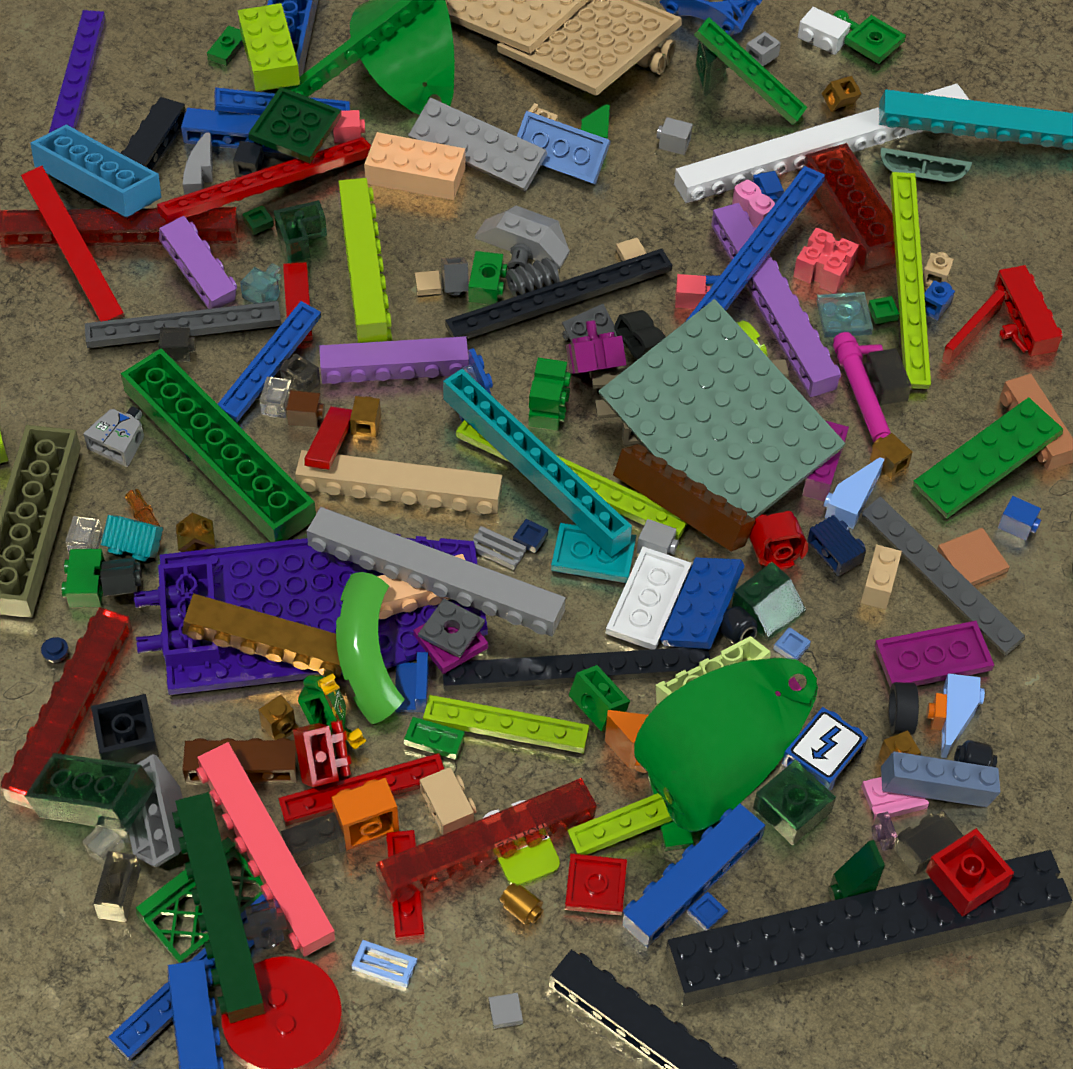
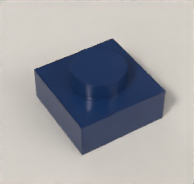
M525 519L513 536V541L526 546L527 550L536 553L548 536V529Z

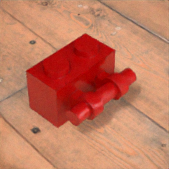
M342 720L331 722L332 732H330V726L321 723L293 729L303 784L316 787L339 781L338 767L341 777L351 775L350 764H352L351 755L347 753L345 740L348 737L347 731L343 730ZM333 743H335L336 757L334 755Z

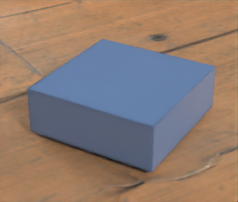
M789 627L774 644L773 650L785 658L799 660L810 647L811 641Z

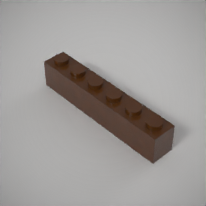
M636 444L621 450L613 476L732 552L746 545L755 519L747 515L745 510L731 505L727 502L726 498L709 491L704 484L690 479L685 472L668 465L665 459L654 456L642 445Z

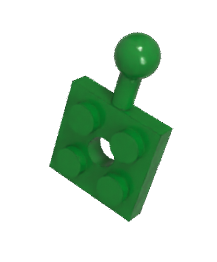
M837 10L833 14V16L851 24L850 30L852 31L845 36L844 43L878 64L905 42V34L873 15H870L861 24H858L849 19V15L845 10Z

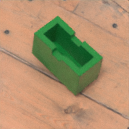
M70 549L69 559H65L64 572L67 575V580L62 582V597L67 598L69 608L101 607L103 589L99 587V581H101L102 562L105 561L102 549Z

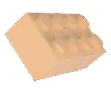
M377 132L364 164L365 178H367V183L370 185L455 200L466 168L465 148Z

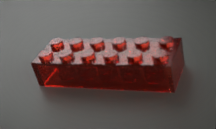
M844 143L806 154L803 167H809L825 175L824 182L815 195L841 237L859 244L856 261L861 269L864 271L896 261L893 214L848 144Z

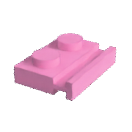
M882 777L863 781L861 785L870 810L873 811L875 821L924 810L929 805L928 800L923 797L882 791Z

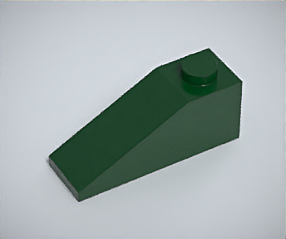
M874 840L868 841L833 874L830 886H828L832 901L877 890L885 864Z

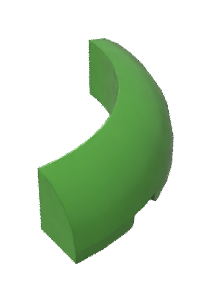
M358 572L351 574L341 595L340 601H343L341 615L336 620L337 651L343 677L345 680H349L356 695L353 697L355 703L371 724H376L390 716L405 699L388 675L379 645V612L389 585L373 574Z

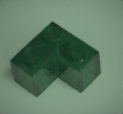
M317 200L274 210L275 227L287 263L309 259V240L327 236L326 218L320 201Z

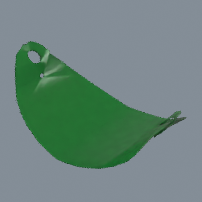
M370 0L358 6L350 20V36L353 37L400 0ZM436 0L427 9L412 18L410 22L404 24L391 36L360 58L370 75L389 95L418 115L423 111L431 95H438L441 102L448 106H451L454 96V43L445 0ZM424 82L427 83L426 87L422 85Z
M788 658L758 659L730 664L710 671L686 683L663 699L646 717L637 733L634 743V756L649 774L651 784L663 798L670 817L678 827L695 832L718 822L729 808L733 810L778 765L784 757L786 749L799 735L816 700L818 691L817 678L810 667L796 659ZM795 674H802L806 678L805 687L799 691H794L789 686V679ZM779 691L781 695L777 696L775 692Z

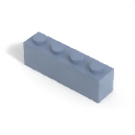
M895 751L892 752L881 766L882 791L981 807H988L1001 793L999 769L996 767Z

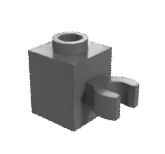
M465 257L441 258V279L445 293L460 295L463 293L462 291H468V262Z

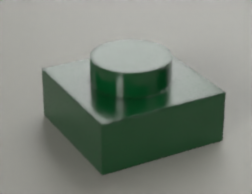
M263 205L242 214L244 223L253 235L274 227V220Z

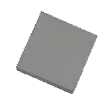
M518 993L489 997L493 1029L523 1024Z

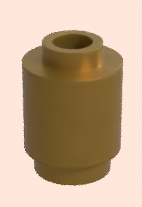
M510 884L500 897V902L504 904L503 908L525 925L530 922L535 923L544 911L541 908L543 901L522 885Z

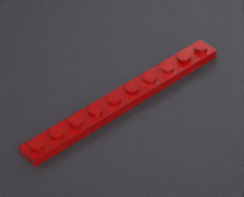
M363 137L318 151L311 163L296 158L157 204V210L167 223L182 216L186 218L198 215L204 211L219 208L234 201H241L246 197L262 194L267 190L283 187L285 184L300 181L315 174H322L327 170L343 167L354 161L363 160L368 156L372 145Z

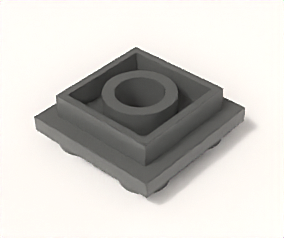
M443 598L418 633V637L460 658L484 625L485 619ZM448 627H456L458 631L456 633L451 634L447 633L445 629Z

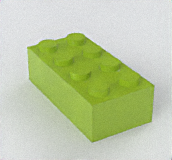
M282 3L237 10L240 32L255 92L300 85L298 63Z

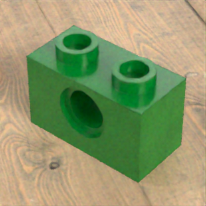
M475 251L468 286L470 303L491 305L498 302V296H503L504 282H501V280L506 278L507 264H503V254Z
M598 665L577 672L568 695L601 732L606 730L608 710L626 712L630 704L627 696Z

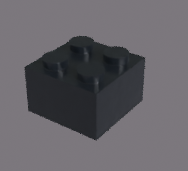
M146 694L91 706L99 754L104 769L142 761L152 754L159 757Z

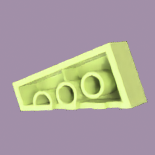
M750 636L722 650L721 655L699 662V666L686 672V670L675 674L676 678L666 683L662 681L656 684V703L659 704L686 683L710 671L743 661L770 658V650Z

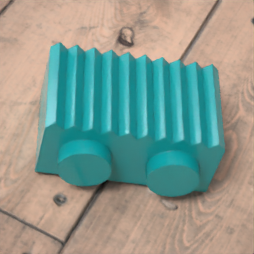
M108 515L101 545L108 547L107 552L123 555V552L126 551L133 553L132 558L147 561L148 557H157L164 529L149 523L117 515Z

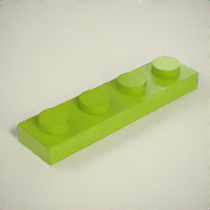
M657 793L567 831L576 853L588 855L672 821V818L667 811L663 798Z

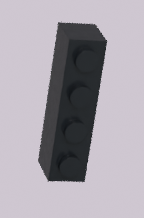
M160 97L156 104L152 105L146 119L141 121L139 129L135 135L131 136L129 144L125 150L121 151V154L154 171L181 131L186 113L185 104Z

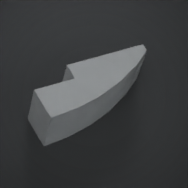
M205 133L201 137L186 162L183 175L184 195L204 189V182H213V149L210 133Z

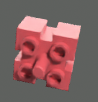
M816 227L808 239L807 247H803L796 259L793 277L809 284L814 280L820 283L819 288L837 294L844 283L845 275L848 276L855 265L859 244L844 238L837 241L832 233Z

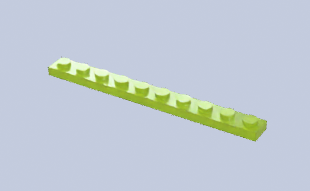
M892 172L890 186L905 388L929 389L931 386L916 176L915 173Z
M466 420L456 430L457 438L508 461ZM556 455L619 514L642 525H645L647 519L676 528V540H679L688 526L686 522L646 496Z

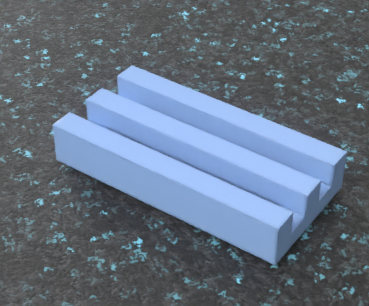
M362 940L352 963V970L407 988L409 978H411L413 969L417 964V958ZM366 950L407 964V968L364 954ZM360 961H363V962H366V963H369V964H372V965H375V966H378V967H381V968L390 970V971H392V972L401 974V975H403V976H400V975H397V974H394V973H391V972H388V971H385V970H382V969L373 967V966H371V965L362 963V962H360Z

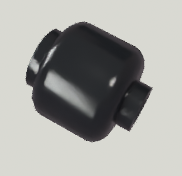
M734 606L727 609L724 613L719 631L728 641L736 644L750 636L755 638L758 623L747 610L741 606Z
M967 740L956 748L954 761L996 767L997 755H993V749L989 744Z

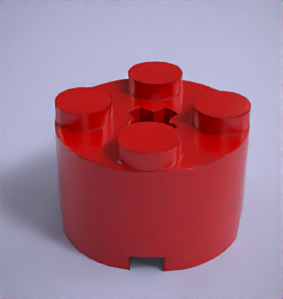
M785 511L768 516L760 515L755 519V525L751 530L749 539L761 566L764 565L771 571H780L794 566L793 561L800 557L802 560L808 552V543L793 512Z

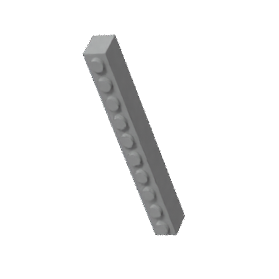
M320 507L307 529L308 546H311L318 552H327L335 555L340 560H348L359 564L364 569L383 573L388 578L402 580L412 587L426 589L439 597L450 598L463 606L474 607L482 610L487 615L498 616L506 619L511 624L525 626L541 635L546 634L553 637L565 612L566 597L323 507Z

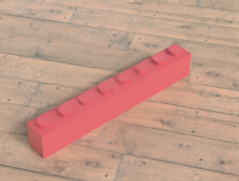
M227 742L198 756L199 768L196 769L197 775L202 784L208 783L211 789L209 791L210 798L214 806L222 808L224 812L221 815L222 820L228 830H234L237 836L234 838L238 850L241 854L246 852L250 861L247 864L254 878L259 876L264 884L260 888L265 899L268 902L272 900L277 909L274 910V914L281 926L286 924L290 932L287 937L294 950L299 949L303 957L335 941L333 927L230 744Z

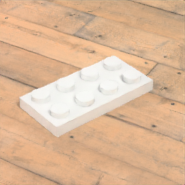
M642 547L606 627V634L648 649H656L692 563Z

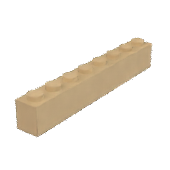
M301 450L295 473L296 483L306 492L316 491L331 495L340 494L356 498L403 502L409 505L420 504L433 508L444 507L458 511L468 510L482 514H498L502 493V475L338 454L330 469L327 470L304 466L305 456L308 451Z

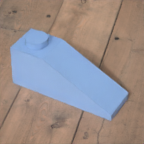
M879 457L839 483L834 493L829 492L823 505L827 508L825 518L835 515L839 521H844L849 528L854 529L881 474L885 459Z
M949 673L946 677L943 694H947L946 720L942 728L941 758H947L975 715L978 705H982L984 702L985 690L980 688V677Z

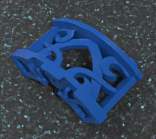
M660 0V4L668 13L676 16H694L703 20L709 17L729 36L742 31L744 24L755 7L762 2V0H723L720 2H709L706 0ZM734 13L738 16L737 21L733 18Z

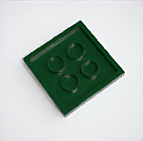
M280 87L249 131L248 137L251 141L311 163L341 118L342 112L338 108Z

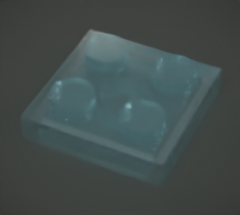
M865 292L817 295L816 302L824 338L835 337L842 332H849L852 336L872 335L873 326Z

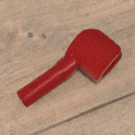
M1015 324L1003 325V329L999 331L1003 340L1011 338L1019 349L1026 353L1028 349L1018 337L1017 326Z

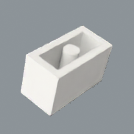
M812 7L800 21L798 38L836 55L845 44V36L849 34L851 24Z

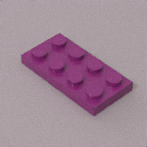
M977 621L876 640L874 645L890 688L894 682L915 683L918 686L946 680L948 673L968 676L993 671L994 662Z

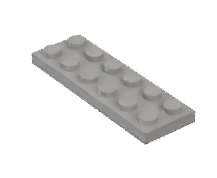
M431 97L408 135L411 139L465 148L466 165L524 192L528 189L548 154L545 149Z

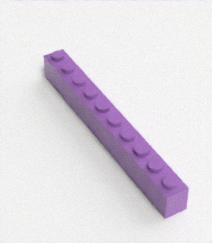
M739 203L713 210L711 226L732 261L756 230V227L752 226L747 211H743ZM768 255L747 282L746 287L808 395L814 397L836 390L841 377L839 367L832 362L828 348L822 345L818 331L813 329L809 323L807 313L803 312L799 306L798 298L795 294H792L787 279L782 277L779 272L777 262Z

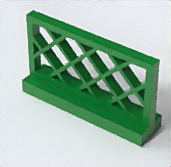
M227 837L222 841L227 864L235 859L242 867L241 876H231L232 881L240 882L239 894L236 896L241 914L263 894L261 891L255 897L242 896L243 882L256 883L259 888L264 884L259 876L254 878L247 861L237 851L233 841ZM186 869L136 907L137 917L143 924L147 925L177 963L186 961L205 946L204 942L209 941L208 933L196 932L197 916L203 914L198 912L199 906L195 907V912L178 911L179 901L184 897H192L191 889L196 888L195 880H188ZM244 871H245L250 877H244ZM241 902H247L240 908ZM173 905H175L174 910H168V909H170ZM161 915L173 916L172 930L159 929L153 921ZM177 916L194 917L192 932L175 931ZM164 935L171 936L170 942ZM174 936L192 937L190 948L180 955L173 947ZM195 938H201L198 942L194 944Z

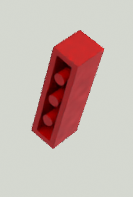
M1026 265L999 270L994 286L996 290L999 289L1006 293L1003 304L1013 324L1017 326L1018 334L1028 349L1029 356L1033 357L1057 352L1063 337L1060 327H1057L1052 311L1047 308L1044 296L1035 284L1033 274L1029 273Z

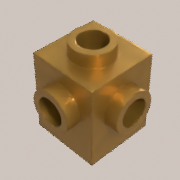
M192 512L176 525L178 551L212 549L215 546L213 520Z

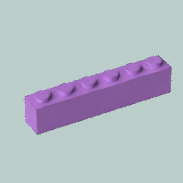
M466 336L319 345L322 384L422 377L434 378L438 376H451L460 369L469 372Z

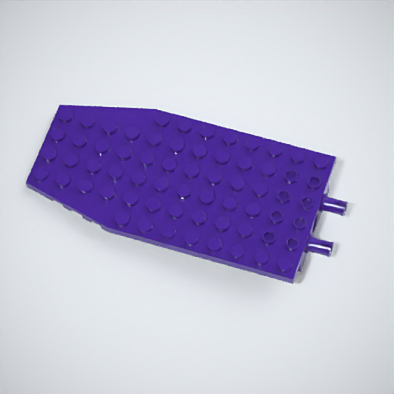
M416 536V539L407 538L453 556L463 554L466 561L477 564L474 541L440 538L439 541L427 540L423 536ZM307 538L160 554L158 589L135 592L134 602L136 608L160 605L162 632L158 635L136 637L138 654L152 651L163 652L169 695L302 680L309 675H322L318 671L298 669L293 664L282 661L273 662L261 655H248L236 648L229 646L220 647L214 644V642L204 639L194 640L186 634H182L183 621L193 593L336 633V620L341 615L343 601H340L341 595L351 574L365 572L375 576L384 574L375 570L364 569L359 564L348 560H340L335 555L327 552H318L311 546H308ZM452 599L448 600L485 619V623L479 632L482 636L488 635L486 614L482 610L471 606H463ZM427 605L417 608L412 612H401L391 615L386 619L378 620L379 645L386 669L417 659V652H426L414 637L413 630L425 624L438 605Z

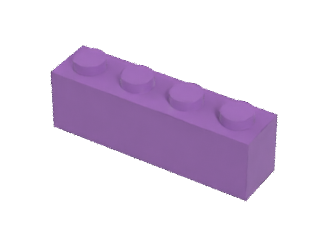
M182 216L159 228L160 242L208 309L221 308L235 300L237 285L234 279L226 275L221 261L213 257L210 246L205 240H201L198 236L197 228L192 222L189 223L185 216Z

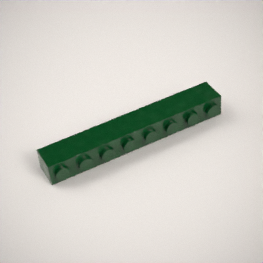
M206 792L175 800L177 811L172 812L176 829L182 828L183 837H179L178 840L182 855L188 853L190 862L184 863L188 880L194 879L196 888L191 889L194 905H201L203 914L197 916L201 933L207 932L209 941L204 942L208 960L214 958L216 968L211 969L214 986H221L223 996L217 997L221 1015L227 1013L229 1022L233 1023L265 1014L210 794Z

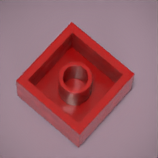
M977 828L933 855L925 871L962 917L1006 889L1014 874L1012 869Z

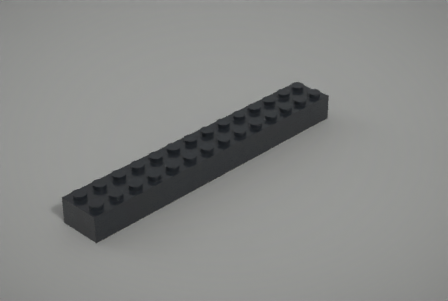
M1047 850L1004 860L1014 872L1008 887L963 917L932 879L927 878L668 939L665 955L681 1007L1063 916L1073 900L1064 879H1057L1061 872L1052 851Z

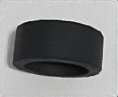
M894 682L890 688L888 705L890 731L892 734H900L908 730L910 735H913L917 729L919 715L917 686L915 683Z

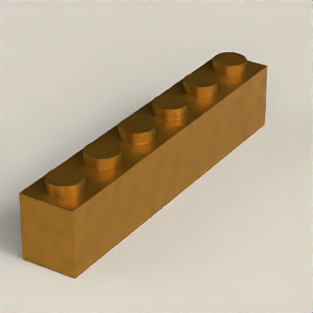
M193 593L183 621L182 634H186L194 640L204 639L214 642V644L220 647L229 646L236 648L248 655H261L273 662L282 661L293 664L298 669L318 671L323 676L333 673L336 677L340 678L342 670L337 651L336 633Z

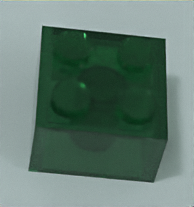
M795 759L756 793L753 809L793 846L832 812L836 796Z

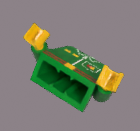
M332 673L323 677L316 674L305 677L303 681L304 687L298 697V702L309 724L321 723L330 726V732H332L331 722L342 720L343 730L347 731L348 737L345 742H348L353 749H357L367 742L359 728L351 731L345 727L346 704L339 691L340 686L334 680L336 678L335 675Z

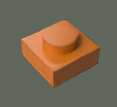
M936 693L933 703H928L927 719H931V730L942 731L946 720L947 694Z

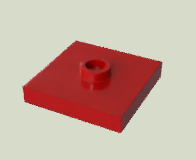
M570 853L565 910L622 916L627 859Z

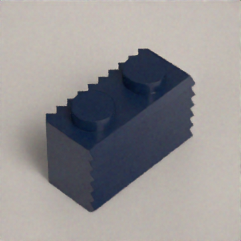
M835 515L824 519L819 524L810 528L807 539L808 543L811 544V547H814V550L830 566V569H833L837 576H841L864 562L866 554L864 543L858 538L855 539L850 533L848 525L844 521H839Z

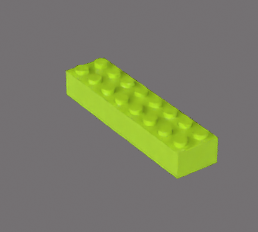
M367 178L339 180L341 214L358 343L392 341L391 328H389L391 327V317L389 311L385 310L389 309L388 295L386 291L382 292V290H386V281L383 273L380 274V272H384L383 259L381 255L377 256V254H381L380 239L375 238V236H379L378 223L376 220H372L376 219L375 204L370 203V201H374L373 187H368Z

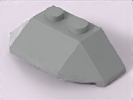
M514 206L486 219L475 235L477 240L508 251L515 244H524L531 249V257L529 259L539 260L540 262L543 258L552 259L557 269L561 268L569 255V248L558 220L519 206Z
M152 754L131 768L130 775L132 778L127 787L123 808L133 856L154 867H158L178 855L181 851L178 838L183 837L182 828L176 829L172 812L177 811L175 800L183 799L178 783L159 758Z

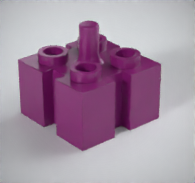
M595 320L586 321L588 336L573 338L572 344L566 345L571 374L627 365L622 336L615 337L614 332L597 334Z

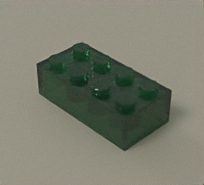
M53 753L24 797L40 818L128 831L156 786L142 765Z

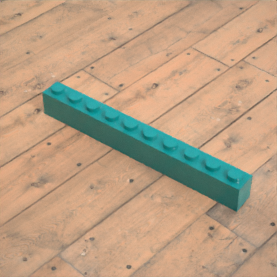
M885 89L879 101V125H885L890 128L901 127L914 131L925 130L933 133H949L955 136H973L978 139L989 138L1002 142L1013 141L1021 144H1037L1043 147L1053 146L1066 150L1073 149V113L887 89Z
M460 369L443 381V400L610 557L630 544L632 525L464 369Z

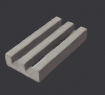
M482 526L478 529V534H475L473 537L477 554L512 570L516 568L526 552V546ZM479 543H481V544H483V545H486V546L492 548L493 551L490 550V549H488V548H485V547L479 545ZM503 553V554H505V555H507V556H510V557L514 558V560H512V559H510V558H507V557H505V556H503V555H501V554Z

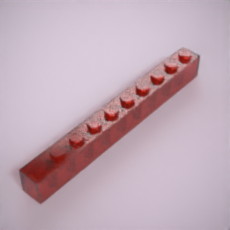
M236 207L213 208L201 214L186 217L189 223L192 222L196 226L198 236L202 241L205 240L208 244H237L238 217ZM142 208L128 217H124L112 209H67L87 246L162 245L159 240V228L168 224L158 213L157 208ZM0 210L1 247H59L39 210Z

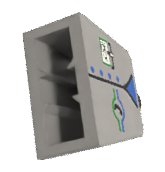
M133 406L125 414L115 409H110L84 432L83 435L87 449L128 467L144 437L142 424L139 421L143 416L142 412Z

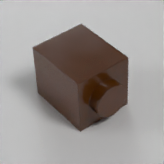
M290 390L286 408L288 425L318 428L319 418H324L325 404L321 403L320 393Z

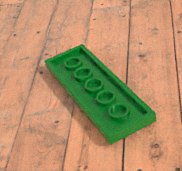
M1028 397L913 481V486L947 519L1061 436L1063 428Z

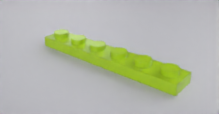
M429 695L423 720L461 731L582 754L585 751L589 732L588 724Z

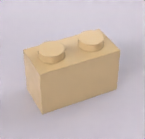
M876 544L861 603L887 609L902 551Z
M451 767L420 779V793L443 838L473 826L474 814L477 813L471 797L466 798L463 792L465 787L459 775L455 776Z

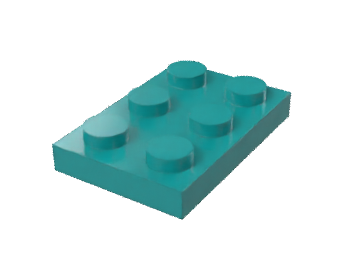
M560 523L551 571L627 583L637 535L631 534L630 544L610 557L577 525Z

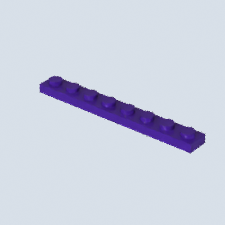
M82 11L49 133L64 125L76 129L105 22L104 11Z

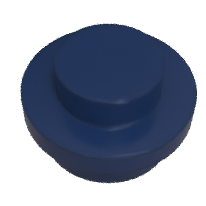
M60 637L47 639L41 647L43 658L51 663L62 662L69 651L67 642Z

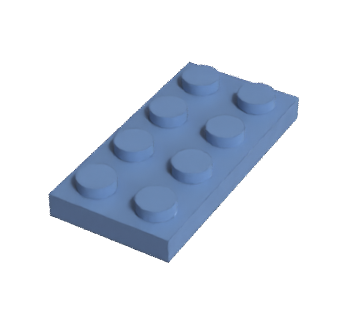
M529 111L525 112L517 137L547 151L548 154L541 164L542 166L592 184L597 182L611 143L610 140Z

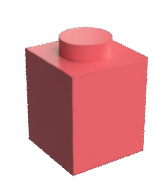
M359 110L341 111L342 116L333 128L334 144H341L360 138L361 133H365V121L360 119Z
M677 274L675 308L695 309L710 290V286H706V276Z

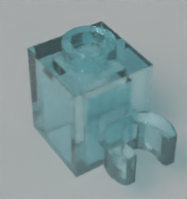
M272 263L265 273L254 267L240 282L242 298L253 304L277 301L280 295L278 282L282 277L277 272L281 268Z

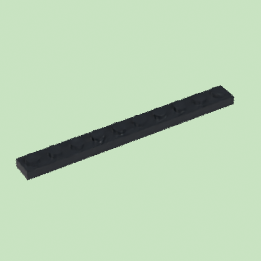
M661 248L446 319L445 326L451 337L466 336V339L670 272L672 271V263Z
M683 647L465 661L443 674L444 691L573 683L577 672L596 665L612 681L675 677V674L683 670L688 672L699 666V662L707 658L710 660L709 649Z

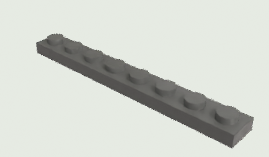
M279 301L84 323L87 348L281 326Z
M881 496L861 512L862 517L896 550L902 551L901 555L970 622L977 621L981 633L1005 656L1025 640V635Z

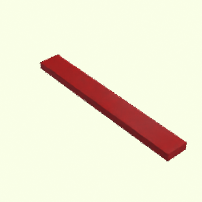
M43 166L22 174L23 182L100 321H109L125 317L124 312Z

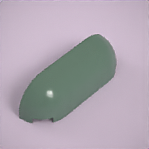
M881 148V159L890 171L915 173V176L920 178L952 182L965 176L972 165V162Z

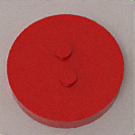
M279 956L255 963L254 969L265 1014L233 1023L229 1022L227 1013L221 1015L224 1036L232 1055L246 1069H315L331 1054L342 1030L341 1000L334 982L320 967L310 961L297 957Z

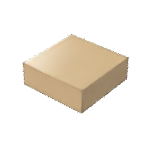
M638 237L616 244V251L622 261L646 254Z
M439 270L415 272L417 296L441 294Z

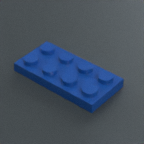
M695 557L660 638L663 646L711 649L724 613L728 608L745 567L741 559Z

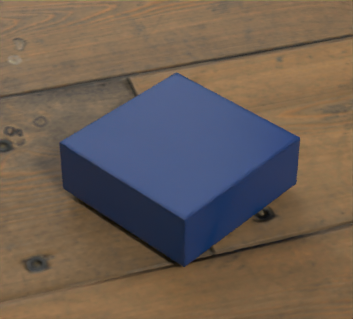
M706 892L687 909V914L706 931L712 929L728 914V910L709 892Z

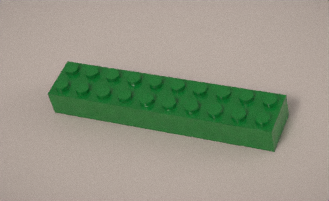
M162 348L120 373L125 393L270 542L286 541L311 524L316 515L313 499Z

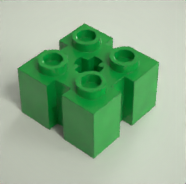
M538 357L534 380L532 381L529 394V427L558 431L559 422H564L566 415L565 404L569 401L570 388L568 387L571 380V372H567L566 361Z

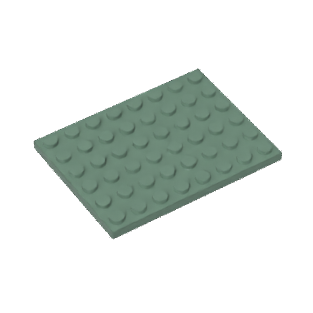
M715 299L598 391L599 395L651 454L665 459L668 465L685 472L687 477L695 482L704 484L714 494L723 496L728 503L736 508L745 510L747 515L753 519L760 516L846 445Z

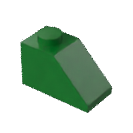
M605 104L583 118L580 130L608 139L610 105Z

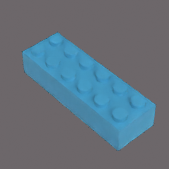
M64 125L30 143L34 167L43 166L47 174L124 217L131 216L140 209L162 198L158 173L68 125Z

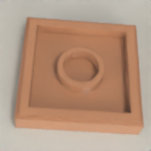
M983 528L942 543L937 548V551L973 586L1004 574L1010 568Z

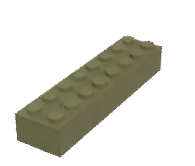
M26 425L0 508L1 615L33 617L81 449L76 430Z

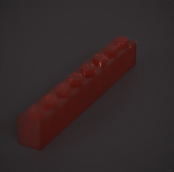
M99 607L96 615L89 619L84 637H80L77 641L73 657L66 661L62 677L52 687L50 699L47 704L42 705L39 719L35 726L29 729L23 748L16 752L14 764L10 772L5 773L2 778L1 789L7 801L33 810H37L132 632L129 616Z
M580 778L376 863V876L390 904L395 901L404 902L418 891H430L445 880L459 879L469 870L485 868L495 859L511 857L522 847L528 846L531 848L537 846L547 836L553 835L558 837L571 827L593 820L597 804L583 779Z

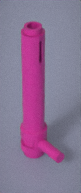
M842 332L834 337L833 349L838 355L837 359L840 366L845 370L874 443L878 438H884L891 432L862 359L863 355L882 354L883 347L881 344L859 346L856 338L851 333Z

